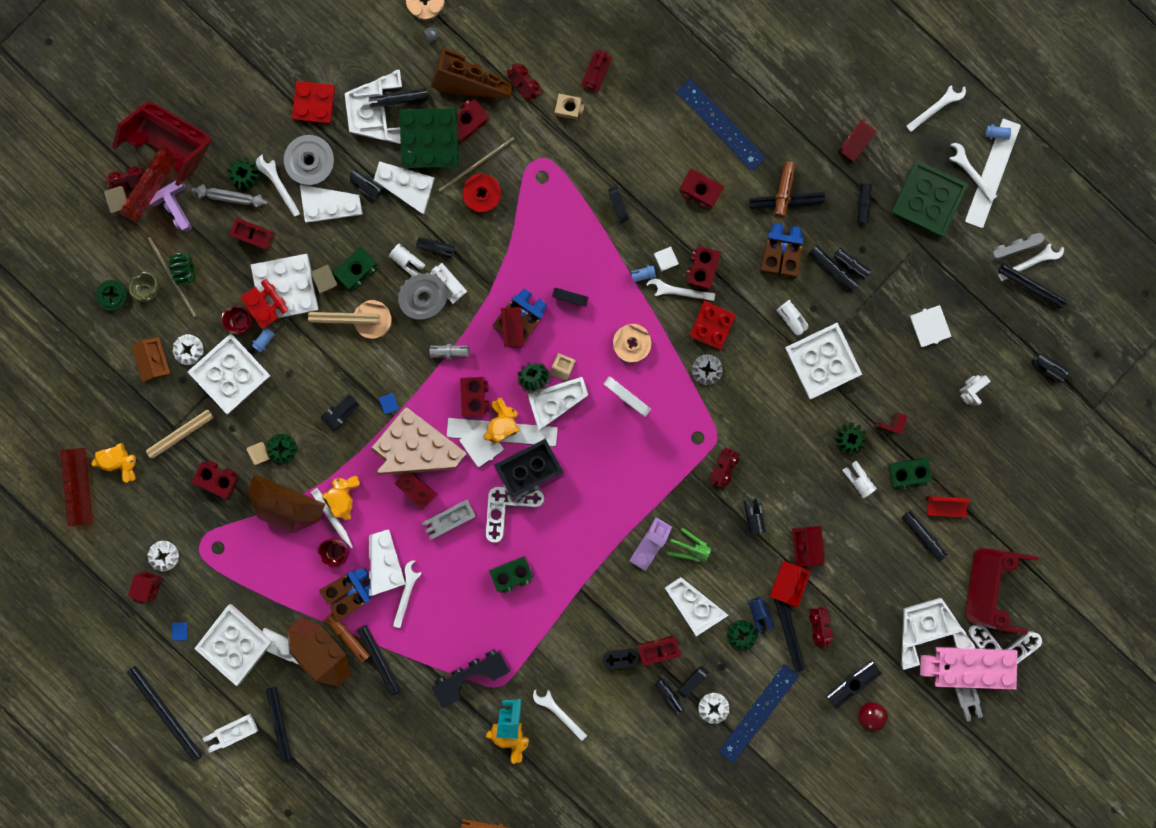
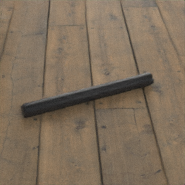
M136 666L130 668L127 671L129 677L192 761L196 762L202 757V753Z

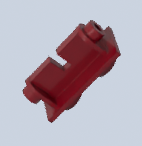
M602 50L600 52L594 51L581 83L582 87L599 93L612 57L607 55V52Z
M513 64L512 68L507 71L508 78L516 87L520 83L523 84L518 90L526 100L532 102L536 95L543 94L540 84L530 77L528 69L523 64Z
M135 166L128 168L127 172L119 173V171L109 173L104 183H110L107 185L108 190L119 186L126 190L125 182L129 183L130 188L144 185L147 179L145 175H141L144 167L138 169Z
M725 447L717 460V463L723 466L722 468L714 467L710 476V483L725 489L732 479L731 473L733 468L739 463L740 453Z
M826 606L818 607V609L809 608V620L812 624V638L815 646L827 647V645H832L831 627L824 626V624L830 623L829 610H826Z

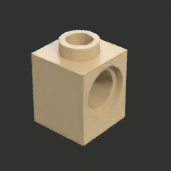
M558 94L555 116L578 120V116L583 115L584 110L581 98ZM568 103H573L576 106L571 112L565 110V105Z

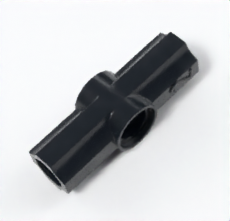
M870 660L855 673L848 675L842 683L827 693L826 696L837 709L855 694L861 693L865 686L882 673L874 662ZM852 680H858V686L855 689L849 687Z

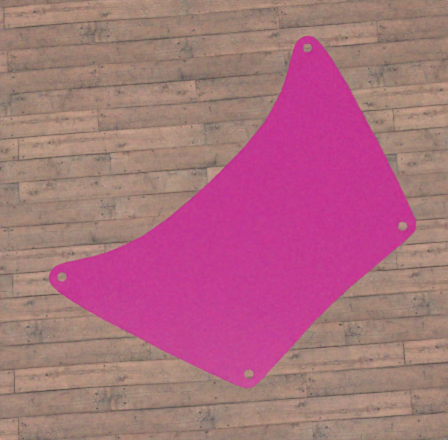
M538 158L530 162L525 168L507 253L489 295L464 334L454 345H469V358L453 357L452 359H447L445 357L411 399L358 454L326 481L304 493V495L315 499L311 494V491L318 488L323 494L333 487L332 481L336 478L348 480L353 476L358 477L360 485L350 489L348 492L353 500V508L350 512L351 519L347 521L343 518H337L347 532L353 547L351 548L340 537L324 512L319 522L295 533L282 530L277 526L258 519L257 516H253L207 532L199 545L201 558L217 572L281 605L325 622L324 619L332 613L329 607L346 596L343 595L328 605L319 590L353 570L356 571L365 567L369 574V571H371L369 535L389 529L404 581H406L405 566L410 561L416 560L412 564L414 572H422L413 585L401 627H394L393 624L405 585L375 594L369 602L340 621L343 625L346 624L348 626L347 629L352 635L359 638L361 637L357 629L367 625L377 646L450 674L459 667L462 669L468 667V662L475 658L483 659L486 657L485 653L494 648L496 651L501 649L511 668L509 673L494 681L482 674H475L466 678V680L492 688L504 686L510 681L602 562L628 533L705 458L717 442V430L706 406L662 325L639 287L634 283L632 275L611 239L566 173L552 160L547 158ZM539 171L548 173L549 179L544 184L536 181L535 177ZM554 287L589 297L587 306L584 307L551 297ZM525 288L532 293L527 302L528 304L534 306L538 299L547 304L543 312L544 316L523 348L521 346L505 348L503 334L492 325L500 316L501 308H506L514 295H518ZM625 325H640L650 335V352L638 362H626L619 358L614 351V336ZM632 338V340H627L630 349H632L633 346L637 347L638 345L635 342V338ZM558 353L572 358L576 361L567 381L583 377L588 396L546 425L557 427L556 446H550L564 471V477L539 489L544 494V502L538 507L506 505L503 538L498 542H490L486 537L489 492L494 487H504L495 471L494 465L533 444L500 441L504 450L494 456L493 460H488L478 467L459 441L461 438L447 437L448 418L491 421L499 415L492 408L491 403L496 401L497 398H502L506 407H511L518 413V416L514 419L516 424L537 425L528 397L529 391L525 392L518 383V372L522 371L521 366L527 367L528 362L532 365L537 361L539 364L543 363L550 372ZM550 375V383L546 384V388L566 381ZM609 376L652 409L646 417L625 403L603 384ZM485 377V381H488L489 392H485V400H489V411L486 412V415L462 416L460 378ZM472 382L470 384L471 392L476 393L479 391V383ZM473 401L470 405L471 410L474 412L479 411L481 408L480 402ZM405 407L409 408L467 453L454 470L415 473L438 494L425 509L420 508L394 484L402 474H376L385 461L371 451L372 446ZM697 431L704 435V441L699 445L694 444L691 440L692 434ZM496 490V493H492V497H495L496 501H499V498L502 497L506 498L505 502H509L507 492L506 494H500L499 490ZM534 493L533 496H526L524 503H528L527 499H531L537 504L541 497L538 496V493ZM468 499L476 517L430 540L429 536L435 532L432 530L426 533L425 530L431 527V524L423 526L422 522ZM494 509L491 511L492 519L499 520L502 513L500 510ZM490 522V526L494 525V529L489 534L493 536V539H496L497 536H500V532H497V525L501 526V522ZM329 538H338L347 545L349 551L347 560L339 567H331L323 563L321 555L317 553L320 544ZM217 541L222 542L225 547L224 552L219 555L213 553L211 549L213 543ZM526 555L534 575L530 579L531 583L524 586L517 584L512 586L513 590L502 593V591L497 592L489 570ZM524 567L516 569V574L519 577H524L527 573ZM500 574L498 581L501 584H506L509 578L506 574ZM367 577L361 582L367 587L371 584V579Z

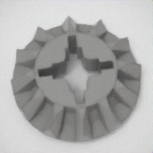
M712 355L698 357L692 366L693 377L703 385L716 383L723 373L721 362ZM709 361L710 368L716 370V372H709L707 378H705V371H702L699 367H706Z

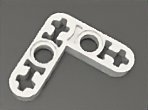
M610 376L603 383L618 395L620 399L646 417L652 410Z
M494 487L491 489L488 496L487 539L490 542H498L503 538L506 505L538 507L544 502V494L537 490L528 495L533 496L534 493H538L541 500H538L537 504L531 499H527L528 503H524L525 497L520 502L512 503L509 495V502H505L506 498L501 497L499 501H496L495 497H492V493H496V490H499L500 494H506L504 487ZM498 509L501 511L502 516L499 520L492 519V510ZM490 522H501V526L497 525V532H500V536H497L496 539H493V536L489 534L494 529V525L490 526Z
M974 624L970 627L969 635L978 648L985 649L986 644L993 643L995 649H1002L985 626ZM975 629H982V636L984 638L989 637V639H986L982 642V639L979 636H974V634L976 633ZM1030 631L1005 649L1021 648L1022 653L1017 657L1018 664L1041 646L1042 638L1038 633ZM1030 636L1033 638L1036 637V639L1034 640V645L1030 643L1026 646L1028 648L1027 651L1025 647L1020 644L1021 642L1027 644L1030 641Z

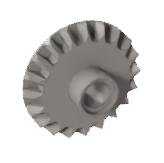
M300 136L294 139L285 151V169L289 176L300 184H318L324 181L333 169V151L329 144L318 136ZM310 156L314 157V163L306 165V159Z
M419 273L416 276L412 275L409 280H405V284L401 286V290L398 293L400 308L407 316L414 319H427L436 315L444 307L447 300V288L444 282L435 274Z

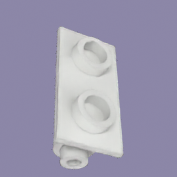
M443 263L431 270V275L435 274L444 282L447 288V298L452 304L467 292Z

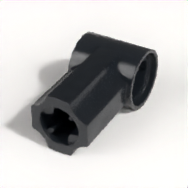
M348 393L336 406L328 409L321 416V419L334 432L346 422V418L360 404Z

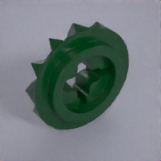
M106 280L97 288L96 299L104 309L112 311L119 309L125 304L127 298L126 288L121 282ZM113 289V292L119 296L113 297L111 301V298L105 296V294L111 293Z
M277 434L268 441L266 451L268 457L274 463L286 464L294 459L297 453V445L291 436ZM280 443H282L283 447L289 448V450L283 451L282 457L280 451L274 450V448L280 446Z
M738 620L728 628L727 640L734 649L740 651L750 650L756 644L758 634L751 622ZM739 628L743 633H748L745 636L746 643L742 639H736L739 636Z

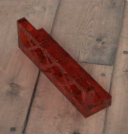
M162 145L119 212L123 217L138 222L173 168L177 159L166 146Z
M86 448L60 450L68 526L92 524L93 514Z

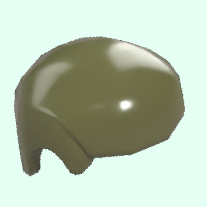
M141 272L139 276L132 278L129 286L130 295L138 302L146 303L153 300L159 292L157 279L151 273Z

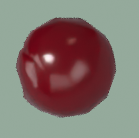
M233 306L231 309L223 312L221 323L223 328L229 333L241 335L251 328L253 318L246 308Z
M329 538L320 544L317 553L321 555L323 563L331 567H339L346 562L349 551L347 545L340 539Z
M866 703L859 710V723L868 731H879L887 723V711L878 703Z

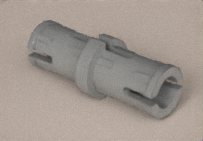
M447 344V346H430L431 358H469V345L452 346V344Z

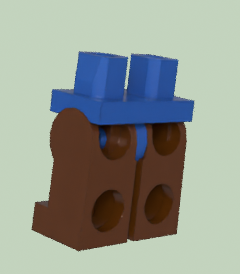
M774 223L767 235L760 272L777 275L779 272V276L796 279L798 277L803 244L801 228L791 226L789 235H783L784 225ZM781 256H783V257H782V262H781V268H780V271H779Z
M524 288L518 295H514L506 308L521 307L524 343L526 344L543 318V312L547 304L541 299H538L534 306L528 304L527 302L532 293ZM500 314L492 326L503 334L502 317Z
M365 567L356 571L353 570L319 590L328 605L341 596H346L329 607L338 622L372 599L371 597L374 596H369L371 584L365 587L361 582L369 577Z

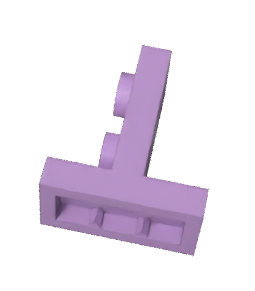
M176 181L146 198L149 205L153 207L165 201L163 203L168 213L172 212L175 218L173 222L178 230L181 229L184 232H188L193 229L174 196L187 189L184 182L177 186L175 185Z
M655 517L648 532L629 561L646 571L659 549L665 544L672 527Z

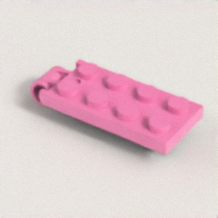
M936 647V656L921 655L920 675L936 676L935 687L1016 689L1018 651L1008 649Z

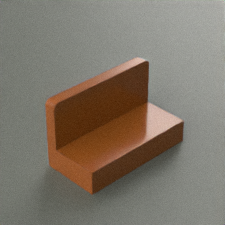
M159 337L142 340L132 345L143 382L170 374Z

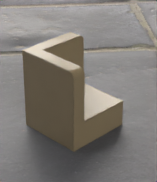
M122 186L104 191L111 214L119 215L134 210L132 203L127 200Z
M325 265L311 272L320 294H325V291L337 286L330 265Z

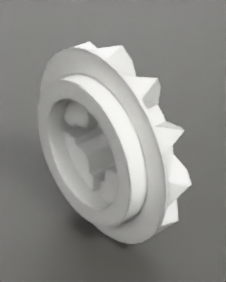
M185 334L178 337L176 342L173 343L172 352L175 359L181 364L192 365L198 362V359L203 355L204 349L199 338L194 335ZM184 345L192 346L190 351L193 356L188 353L182 354L185 350Z
M168 541L156 542L150 547L147 554L148 563L151 564L153 569L159 571L172 569L177 564L179 558L177 548ZM160 551L162 553H170L165 557L166 561L156 559L160 556Z
M718 693L705 695L699 703L700 716L710 724H718L725 720L729 714L728 701ZM708 703L714 706L719 704L717 709L720 714L710 713L711 708Z

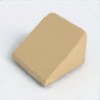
M558 353L550 375L567 382L576 360Z
M263 442L246 449L254 465H259L270 459Z

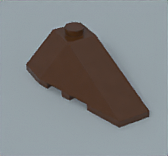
M442 47L433 74L431 88L448 94L510 98L511 83L494 73L484 72L477 63L473 65L465 60L466 57L462 54Z

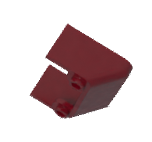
M146 102L118 124L112 148L117 149L124 142L134 147L143 146L145 143L152 145L177 160L175 169L179 173L175 185L180 186L194 173L209 147L211 138L207 133L159 105Z
M983 547L978 548L974 552L965 608V618L967 621L998 630L1028 634V630L1021 626L1009 625V615L1003 610L996 609L1001 571H1014L1018 566L1019 558L1038 561L1039 557L1025 553Z

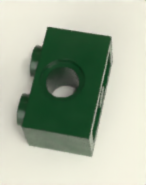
M360 246L333 273L349 290L353 288L357 290L364 283L362 280L367 275L370 277L378 270L376 267L379 264ZM361 265L362 272L354 275L353 267Z

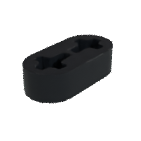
M617 186L607 189L619 222L622 223L629 220Z
M555 287L551 296L584 307L587 306L589 299L587 296Z
M632 648L608 651L603 656V664L608 669L632 667L639 661L638 652ZM629 652L636 656L633 662H629L628 659L622 660V657H627ZM609 655H613V658H620V660L614 661L613 665L606 662Z
M701 665L686 679L677 692L685 698L709 672Z

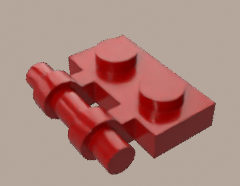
M267 279L261 282V285L264 287L263 291L260 292L255 286L240 297L262 329H265L279 319L275 311L279 309L282 314L289 311L285 305V300L279 297L275 291V286L270 284ZM268 295L274 301L272 306L265 299Z

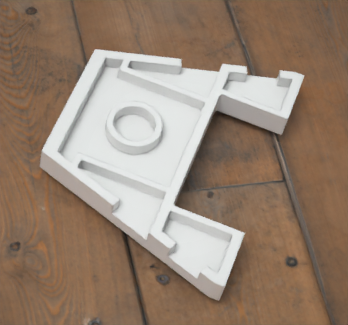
M396 70L389 75L382 76L371 83L364 84L345 93L349 133L401 144L400 127L387 129L384 106L371 109L369 105L377 102H369V96L383 95L382 90L402 88L400 70Z
M942 598L903 608L901 663L903 670L920 665L915 645L952 635L956 648H975V645L971 642Z

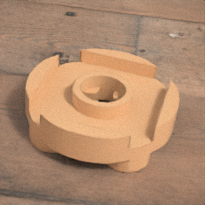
M406 0L408 10L420 20L434 19L441 12L445 4V0H430L427 2V5H424L420 0Z
M366 301L358 306L354 312L379 314L381 316L380 324H354L356 330L366 338L377 339L382 337L391 327L392 315L390 310L379 301Z
M625 325L614 336V351L619 358L626 362H638L650 352V335L640 325ZM632 338H635V342L638 345L637 347L633 346L632 349H630L627 340H632Z

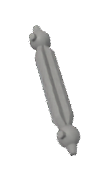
M203 184L197 188H192V192L196 193L199 199L207 196L210 199L232 203L253 204L256 209L262 205H267V201L263 200L260 194L252 197L249 194L216 188L206 189Z

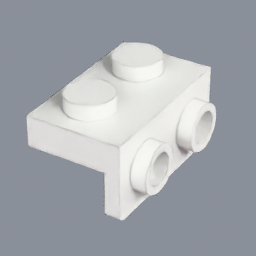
M977 375L965 381L966 386L959 391L962 393V400L967 405H980L982 403L975 393L991 382L986 375Z

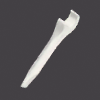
M952 85L949 86L945 95L906 127L912 132L945 105L961 100L966 93L965 87H962L961 93H955Z
M958 143L951 144L950 147L955 148L957 154L954 157H950L949 160L961 166L990 201L996 198V194L970 165L963 146Z
M260 155L256 160L258 169L273 182L294 217L299 215L300 213L278 177L275 161L272 160L268 164L263 160V155Z
M1048 244L1038 255L1016 265L1013 269L1022 272L1042 261L1056 260L1063 255L1064 248L1061 247L1060 251L1055 253L1051 250V244ZM999 274L1001 281L1008 279V277Z
M652 279L647 283V286L650 284L656 285L657 293L654 295L656 297L674 294L714 301L715 293L673 287L659 279Z
M316 488L311 491L316 500L325 503L323 512L340 537L352 548L353 546L347 532L333 515L320 490Z
M416 560L410 561L405 566V587L393 624L397 628L401 627L413 585L422 574V572L416 573L412 570V564Z
M534 690L533 698L537 704L550 709L581 741L587 737L557 706L549 690H547V694L544 697L538 696L536 690Z

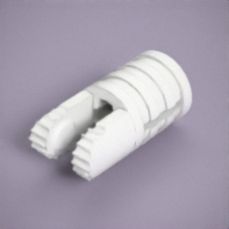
M400 243L389 254V257L396 261L411 276L418 275V272L409 264L410 262L419 269L425 267L423 262L406 250V248L402 247Z
M790 299L776 310L796 335H801L803 331L808 329L807 322L791 303Z
M855 461L852 463V466L858 473V478L854 476L849 468L843 469V472L858 490L859 494H861V497L865 498L877 488L867 477L859 463Z

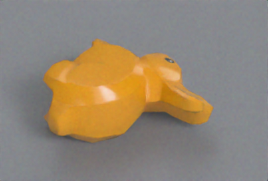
M497 398L496 401H493L491 406L499 415L490 421L483 438L484 440L491 441L493 444H497L504 440V438L517 434L520 430L514 420L518 413L513 408L506 407L502 398Z
M123 443L95 453V459L91 463L92 467H99L110 472L120 469L122 470V480L125 483L135 480V474L132 469L135 466L136 457L135 455L127 454Z
M353 476L348 480L343 478L334 479L332 481L333 487L328 492L322 494V497L327 500L335 518H343L347 521L351 519L350 512L353 508V500L348 492L350 489L360 485L357 476Z
M519 723L518 739L496 738L498 724H493L492 730L486 733V738L491 739L501 748L511 747L512 754L510 760L513 764L522 762V752L529 744V738L523 737L522 723Z

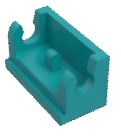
M521 699L504 700L502 705H508L511 708L499 710L496 738L518 739Z

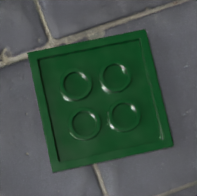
M457 108L399 110L402 168L459 167Z
M916 160L891 213L944 237L969 184Z

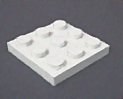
M308 254L251 264L254 284L259 291L264 290L261 282L267 279L270 284L275 286V291L279 297L285 300V305L289 311L285 314H282L279 309L275 311L279 318L319 310ZM269 295L265 297L269 305L272 306L274 301Z
M838 323L785 347L809 399L862 375Z
M231 333L188 371L227 415L270 377L266 370Z
M230 604L194 649L232 683L238 686L273 641Z

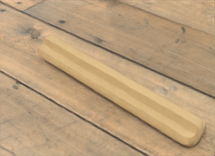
M310 312L308 314V321L312 323L380 324L381 322L379 314Z
M205 410L147 449V455L150 458H155L212 420V413L209 410Z

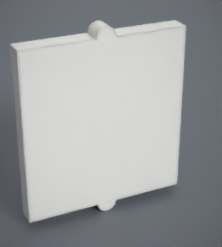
M940 305L928 310L923 309L922 312L910 316L921 347L932 343L938 344L939 341L952 337Z
M486 422L476 429H471L469 434L459 440L478 467L488 460H493L494 456L504 450L500 442L493 444L491 441L484 440L483 435L486 433L488 426Z

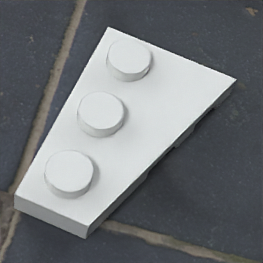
M379 161L374 180L424 215L435 178Z
M300 185L305 223L363 215L360 195Z
M583 377L541 389L540 394L537 391L533 394L528 393L538 430L588 396Z
M389 529L369 535V559L371 560V571H369L371 589H369V596L405 585Z
M681 577L665 587L696 636L729 616Z

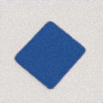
M393 393L379 398L384 414L399 409Z
M186 622L172 623V640H187Z

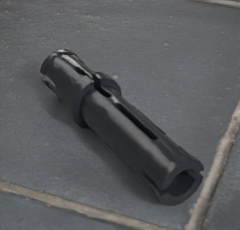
M423 88L369 96V102L377 101L369 105L373 109L382 106L392 107L395 104L428 100V95L420 96L419 94H425L427 90Z
M818 245L808 253L835 277L834 280L836 282L839 281L850 293L859 284L847 273L845 268L840 267Z
M911 510L905 513L901 519L922 541L924 548L928 549L938 562L946 558L948 553L937 542L938 539L927 531Z

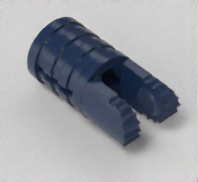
M764 596L749 600L747 603L753 615L758 633H764L761 621L763 618L770 631L775 630L764 601Z

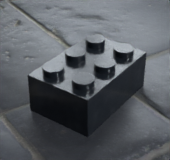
M546 438L494 465L495 471L512 503L564 477V471Z

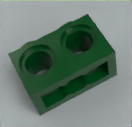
M929 458L887 464L890 485L896 487L897 490L907 489L910 484H915L916 487L926 486L927 482L932 481ZM919 467L924 471L921 478H917L915 475V471ZM900 470L905 474L902 481H898L896 478V473Z
M526 555L489 570L497 592L502 591V593L513 590L512 586L520 584V586L531 583L530 579L534 577ZM518 567L526 569L527 573L524 577H519L516 574ZM500 574L508 576L509 581L506 584H501L498 581Z

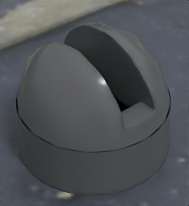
M431 27L423 30L429 44L437 41L439 33L435 28Z

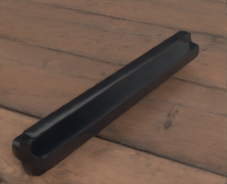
M824 192L790 195L791 200L788 206L824 203L825 194ZM776 196L750 198L749 206L751 209L776 207Z
M1003 263L999 267V273L1057 307L1063 308L1066 305L1067 300L1007 264Z
M775 599L794 670L796 672L803 671L805 666L787 603Z
M364 625L358 628L357 631L390 695L399 693L400 688L368 626Z
M273 686L266 689L280 758L282 762H287L292 759L277 687Z

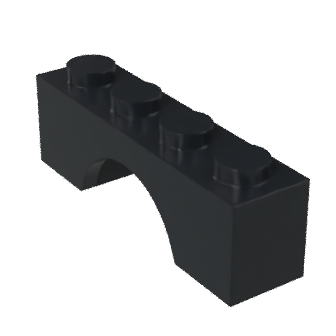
M494 648L485 653L486 657L483 659L475 658L468 662V667L464 669L459 667L451 672V676L447 678L442 676L436 679L432 690L441 707L444 708L460 699L461 684L467 677L482 674L494 681L509 673L511 668L501 649L496 651Z

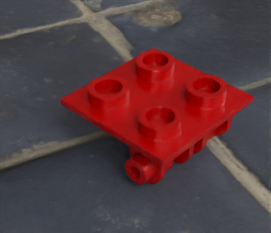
M704 300L693 329L690 331V336L693 339L700 340L722 350L736 315Z

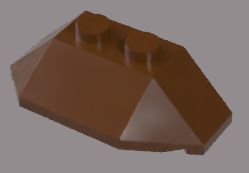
M256 474L253 476L248 491L258 519L291 533L319 522L325 507L323 502Z
M300 618L287 629L289 653L314 682L337 688L351 676L345 652L321 625Z

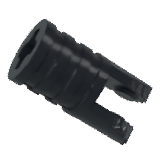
M352 170L350 173V183L354 184L364 195L376 201L384 187L357 170Z
M1039 354L1032 360L1033 366L1059 384L1064 381L1069 373L1068 368L1043 354Z
M760 498L753 500L755 514H753L751 502L744 500L743 504L749 535L766 532Z

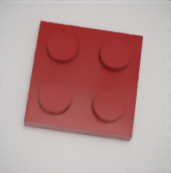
M296 81L292 119L331 124L335 86Z

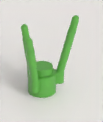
M684 528L681 531L699 545L695 544L692 547L680 541L670 539L671 543L692 551L694 556L666 552V555L700 562V560L703 562L707 561L711 548L706 546V542L701 541Z

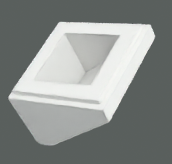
M671 247L654 253L661 272L679 264Z

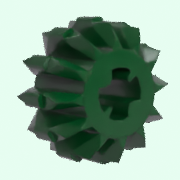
M245 157L243 161L241 158H237L238 164L233 161L230 163L233 169H227L229 173H232L227 178L233 180L232 186L238 185V189L242 190L245 185V188L249 190L250 183L254 186L257 185L253 181L254 178L260 179V176L255 174L260 171L258 167H255L256 162L251 161L249 163V158ZM242 170H245L247 172V174H245L246 177L244 178L240 176V173L242 174Z
M177 253L170 256V274L176 285H188L194 282L196 270L188 253Z
M535 361L531 365L528 362V366H521L522 371L518 372V383L525 392L529 391V393L533 394L534 391H537L540 394V389H546V384L550 383V372L543 363L539 364Z
M850 422L849 428L846 424L842 425L844 431L837 429V433L841 434V436H835L834 439L841 441L836 444V447L843 445L842 453H845L848 449V455H852L854 449L859 454L858 446L865 449L866 446L861 442L868 441V438H862V435L866 434V430L859 432L861 425H857L854 429V423ZM849 434L855 436L853 444L852 442H847Z

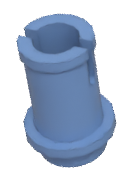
M991 124V126L987 125L986 137H989V139H1010L1011 128L996 127L994 124Z
M647 265L648 267L631 271L634 283L649 278L652 280L653 277H656L654 266Z
M265 328L257 340H253L254 344L252 346L260 352L266 350L265 347L275 334Z

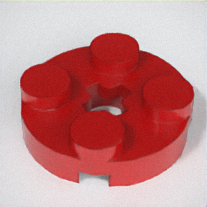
M476 174L466 181L463 188V199L470 209L478 213L489 212L498 205L501 199V188L495 178L485 174ZM478 189L487 190L485 198L477 197Z

